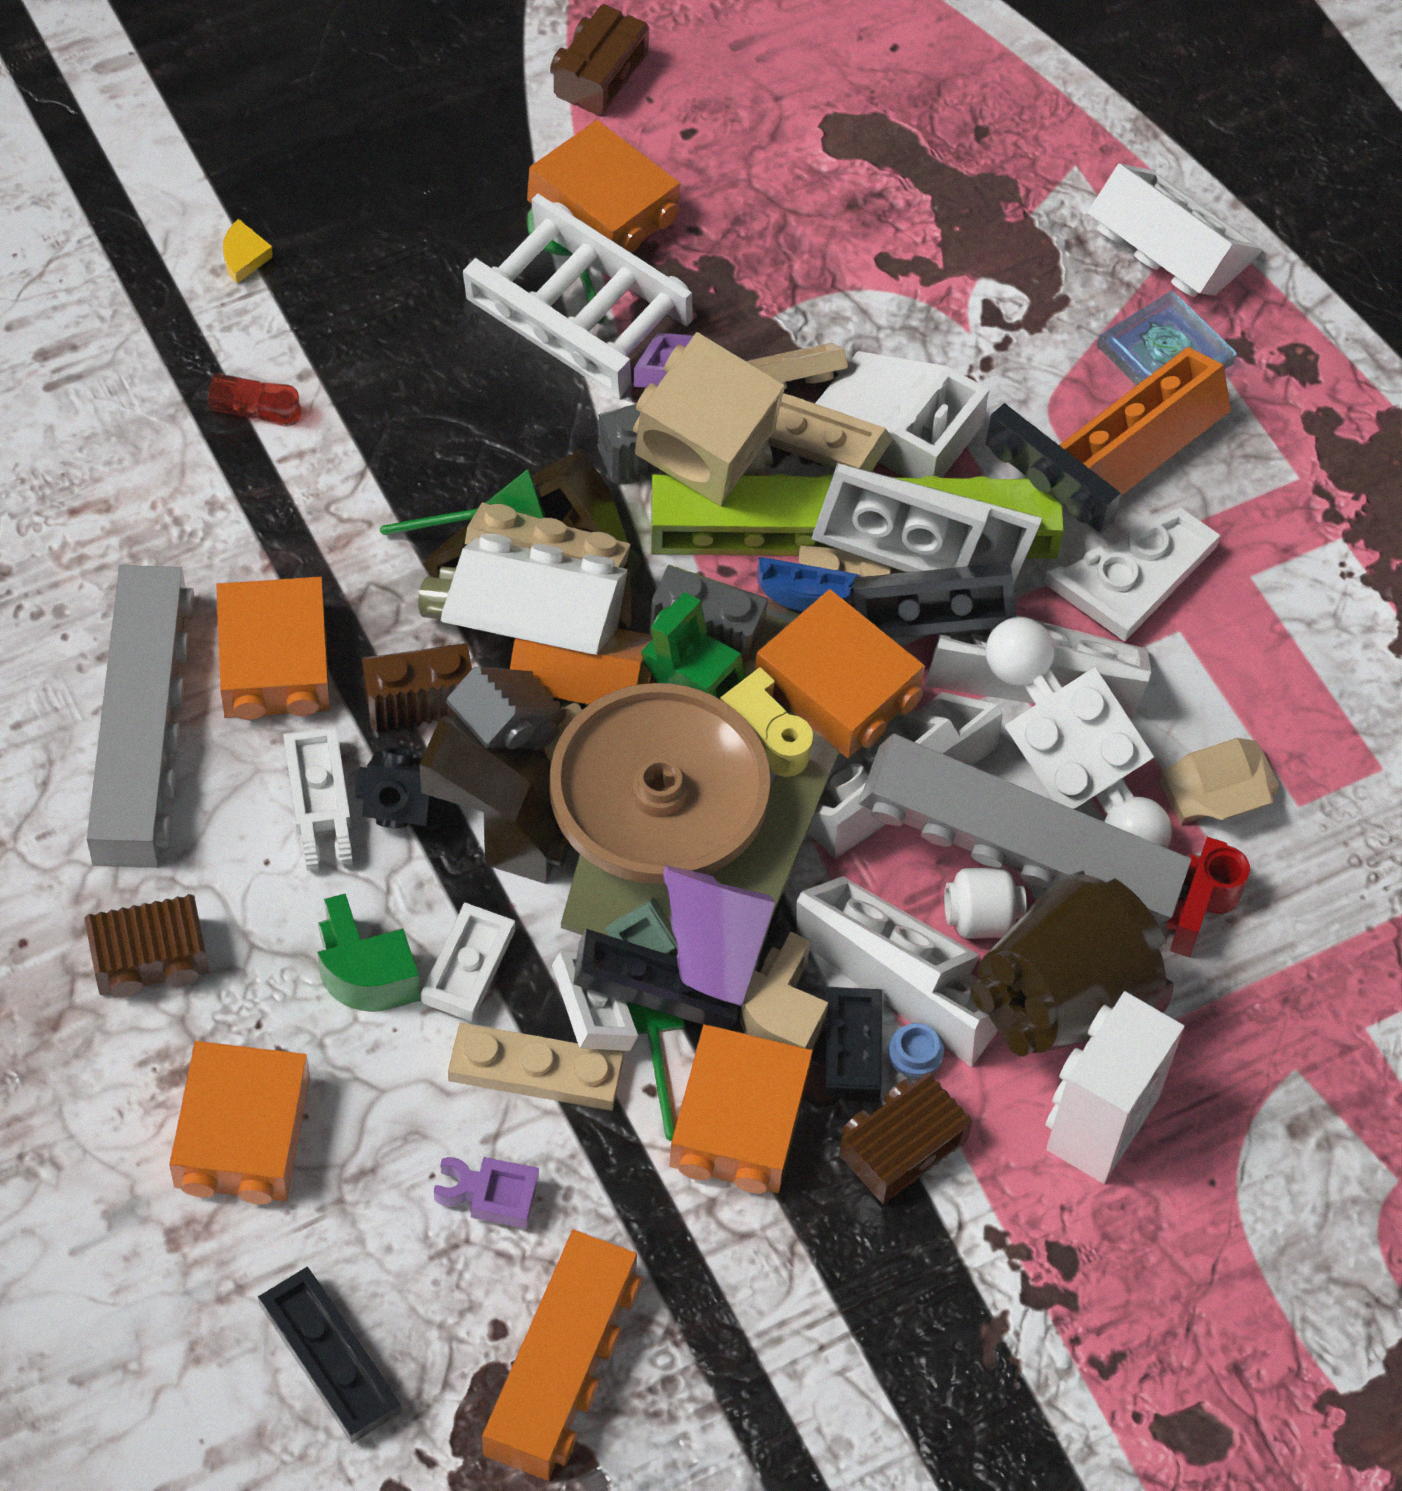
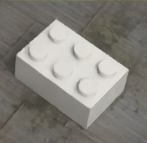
M1125 991L1113 1009L1103 1005L1089 1028L1088 1035L1091 1038L1084 1050L1075 1048L1059 1075V1078L1063 1080L1054 1094L1052 1102L1055 1103V1106L1045 1123V1126L1052 1129L1046 1150L1105 1184L1159 1100L1184 1025Z

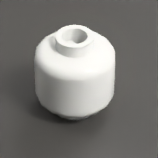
M1002 867L962 869L956 874L954 882H947L945 886L944 909L947 925L955 926L959 935L965 939L1002 938L1016 923V919H1020L1026 913L1024 886H1015L1011 873Z

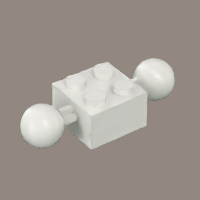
M1025 617L1010 618L997 625L989 635L986 643L987 663L991 671L1000 680L1011 685L1024 686L1035 703V706L1004 726L1052 800L1075 809L1095 796L1107 813L1105 823L1168 848L1172 838V825L1167 812L1151 799L1134 797L1122 779L1154 758V756L1096 667L1062 687L1050 669L1054 659V644L1049 632L1043 625Z

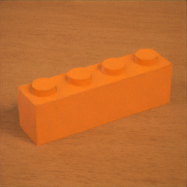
M1186 347L1059 445L1121 493L1120 496H1122L1231 411L1224 365L1190 347Z
M572 1229L483 1432L482 1447L484 1457L549 1481L556 1463L563 1466L567 1464L578 1432L571 1430L579 1410L585 1413L589 1412L600 1380L594 1378L593 1375L601 1358L607 1361L611 1360L622 1328L615 1326L622 1307L629 1310L633 1308L641 1289L643 1277L636 1275V1252Z

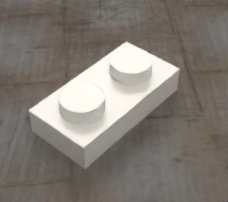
M464 902L421 992V1003L473 1022L515 933V920Z
M559 951L552 967L579 1048L630 1051L638 1034L626 1001L573 985L577 952Z

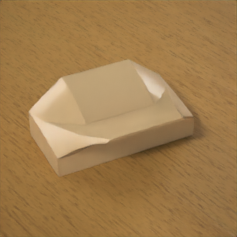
M1234 738L1189 753L1164 770L1159 781L1181 826L1209 816L1222 821L1274 803L1273 795L1277 794L1279 784L1258 741L1243 738Z

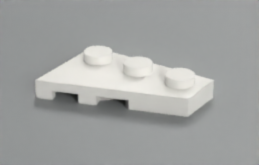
M1178 507L1129 531L1127 538L1105 549L1099 546L1086 552L1084 559L1066 568L1060 565L1046 572L1044 584L1125 642L1217 547L1220 535L1184 509Z

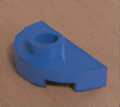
M759 557L757 567L758 584L764 593L780 605L791 608L798 613L804 612L829 589L849 603L854 598V578L861 577V575L764 557Z

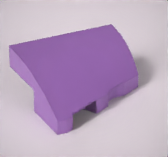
M665 865L663 879L668 888L672 911L670 921L672 932L677 941V962L680 979L684 984L702 993L742 1006L775 901L767 894L720 884L712 875Z

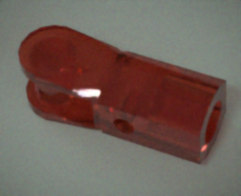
M215 373L211 380L207 397L209 410L253 419L258 418L259 420L280 426L295 425L302 416L299 393L291 385L261 383V381Z

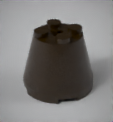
M1083 870L1075 872L1049 887L983 957L979 965L978 981L971 986V996L977 1008L990 1015L989 1017L993 1024L1005 1037L1009 1049L1014 1054L1025 1057L1030 1053H1042L1088 1042L1091 1038L1088 1035L1089 1028L1102 1006L1107 1005L1113 1009L1124 991L1164 1013L1172 997L1174 982L1166 978L1165 966L1159 948L1167 943L1147 906L1131 889L1117 879L1113 878L1105 882L1099 878L1085 875Z

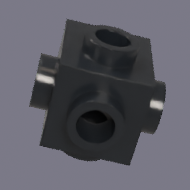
M387 747L383 749V752H375L367 767L359 768L355 798L364 800L362 817L374 818L377 825L386 828H405L408 826V823L427 825L434 812L435 797L421 793L419 765L422 758L415 757V751L402 747Z

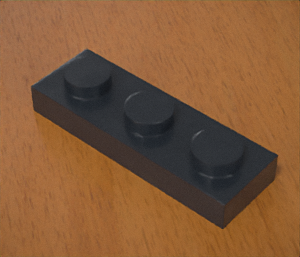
M1002 404L991 414L985 445L991 449L999 460L1010 463L1028 477L1036 489L1050 494L1064 505L1077 521L1087 523L1099 534L1114 523L1121 495L1117 489L1007 404Z
M586 929L580 938L573 985L702 1025L731 1030L737 1021L738 1004L709 996L682 982L677 957Z
M308 1266L258 1296L260 1307L351 1444L402 1413L401 1403Z

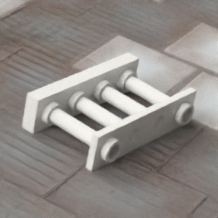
M537 193L532 199L535 230L499 268H490L475 258L463 270L466 299L620 399L632 386L631 366L628 356L667 314L687 327L693 320L692 292L689 291L688 287L680 279L674 276L667 277L575 218L572 212L563 204L558 202L552 203ZM552 240L573 253L537 292L528 293L513 283V280ZM590 264L612 278L575 318H567L551 308V305ZM628 289L650 303L614 343H605L589 332Z

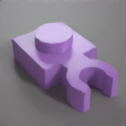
M483 1157L481 1169L478 1172L470 1170L468 1165L458 1158H442L441 1174L454 1176L459 1180V1183L451 1188L435 1185L434 1201L443 1206H456L464 1201L472 1202L470 1208L471 1218L527 1229L539 1180V1168Z

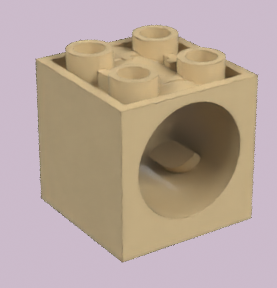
M696 332L686 347L681 344L675 347L664 366V371L667 374L658 386L650 383L638 400L636 410L640 412V416L633 428V432L637 434L635 454L719 506H722L774 432L785 385Z

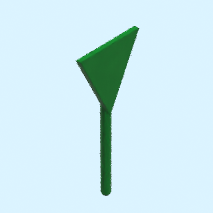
M530 468L485 502L489 505H507L518 513L540 519L546 518ZM478 508L383 525L380 527V533L382 535H389L472 520Z

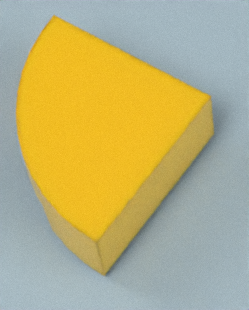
M239 219L231 225L223 240L224 262L231 279L238 284L273 257L272 246Z

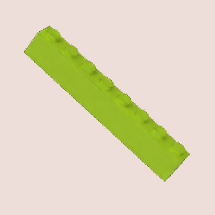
M669 474L652 475L651 554L799 556L800 545L835 548L811 539L833 474L819 477L788 476L785 474L742 476L722 506L704 497ZM938 476L897 478L1042 518L1025 559L1058 558L1064 532L1062 504L1050 494L1036 489L1028 477L1023 479H992L985 476L971 479L940 478Z

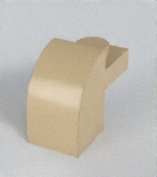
M790 932L781 950L775 947L770 950L761 973L753 970L742 1006L740 1005L739 1010L740 1022L745 1034L806 1049H814L825 1026L828 1002L796 989L807 966L810 940Z

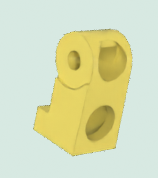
M759 667L720 697V700L734 708L755 730L766 751L770 771L778 776H795L803 772L808 766L813 742L812 728L801 717L789 715L772 698L775 681Z

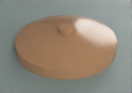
M666 683L640 684L604 695L581 710L571 720L559 738L553 753L550 767V798L553 813L561 831L570 844L593 865L607 873L629 881L666 885L663 879L665 865L707 875L713 874L729 865L749 847L757 836L767 813L770 795V768L766 751L755 730L742 715L727 703L711 694L691 687Z

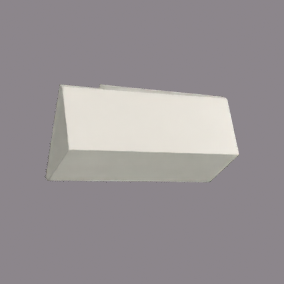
M837 463L811 539L905 572L1010 562L1014 585L1042 518Z
M1035 620L1047 629L1053 640L1054 659L1050 669L1062 687L1096 667L1129 719H1133L1151 675L1148 649ZM994 628L938 633L926 687L1035 704L1024 686L1008 684L1000 680L991 671L986 659V643Z
M941 692L918 712L911 710L906 715L898 713L887 723L885 732L873 746L869 748L862 746L850 758H846L842 753L839 754L807 833L834 859L838 858L886 825V823L872 817L871 809L858 804L880 744L894 733L973 766L998 749L1003 715L999 705Z
M844 876L800 893L797 899L796 934L810 940L809 950L861 988L882 989L883 1004L911 1024L922 1023L931 1027L940 1036L945 1049L972 1067L998 1031L990 1019V1015L979 1010L971 996V986L978 981V978L971 973L980 955Z

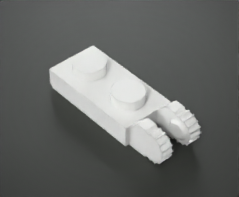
M330 727L283 734L297 835L302 834L307 871L319 869L320 853L319 846L315 843L314 833L335 830L336 833L335 851L336 858L340 861V866L353 865L348 828H351L337 728Z

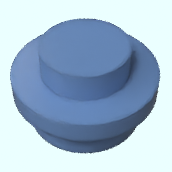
M912 1023L901 1027L892 1035L888 1047V1056L892 1066L898 1072L908 1077L921 1078L927 1073H934L939 1068L944 1056V1045L940 1036L931 1027L922 1023Z

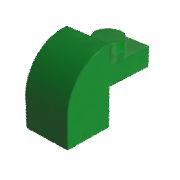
M684 592L670 607H666L659 612L651 626L653 639L641 651L644 663L658 683L691 687L720 699V697L745 679L741 653L707 635L701 600Z
M346 893L324 899L327 920L318 922V927L325 950L318 951L320 977L328 992L340 1003L350 1008L369 1012L388 1010L421 1001L419 975L404 929L360 940Z

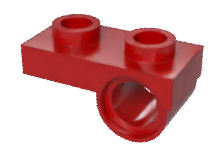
M1207 836L1201 856L1193 853L1189 854L1191 861L1183 883L1190 886L1187 899L1178 898L1173 916L1166 925L1167 929L1176 931L1170 948L1171 952L1190 958L1205 912L1224 914L1237 907L1250 874L1249 861L1240 850L1228 846L1226 842ZM1212 876L1224 877L1231 883L1223 884L1217 882Z

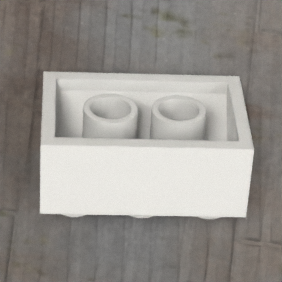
M1119 163L1087 212L1100 222L1097 229L1102 234L1117 243H1121L1123 239L1137 248L1134 256L1138 260L1155 270H1158L1160 266L1174 275L1171 281L1172 284L1192 297H1196L1198 293L1218 294L1250 265L1263 250V248L1149 169Z
M490 533L481 534L480 538L475 537L462 549L442 611L441 622L595 655L598 654L617 631L628 569L614 567L612 559L598 555H585L582 560L562 556V549L545 544L532 545L531 549L511 545L512 540L510 538Z

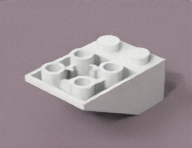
M857 351L849 361L848 368L840 372L815 404L885 427L893 440L878 461L881 465L905 478H921L924 476H938L942 478L983 426L990 389L948 366Z

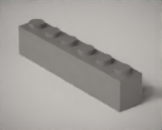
M119 565L87 831V844L93 866L158 868L160 847H169L171 820L170 815H163L165 800H174L176 785L175 768H168L170 754H178L180 749V723L173 722L175 708H183L185 702V678L178 676L179 663H188L190 653L189 632H183L184 619H193L194 588H185L182 567Z
M894 733L879 745L858 803L871 809L872 817L880 822L893 826H901L902 823L921 830V836L933 844L950 847L952 844L971 851V858L983 865L996 868L1005 865L1022 872L1020 875L1021 879L1037 887L1049 888L1063 878L1083 870L1085 875L1099 878L1105 882L1115 878L1131 889L1142 900L1158 925L1172 918L1191 861L1189 857Z

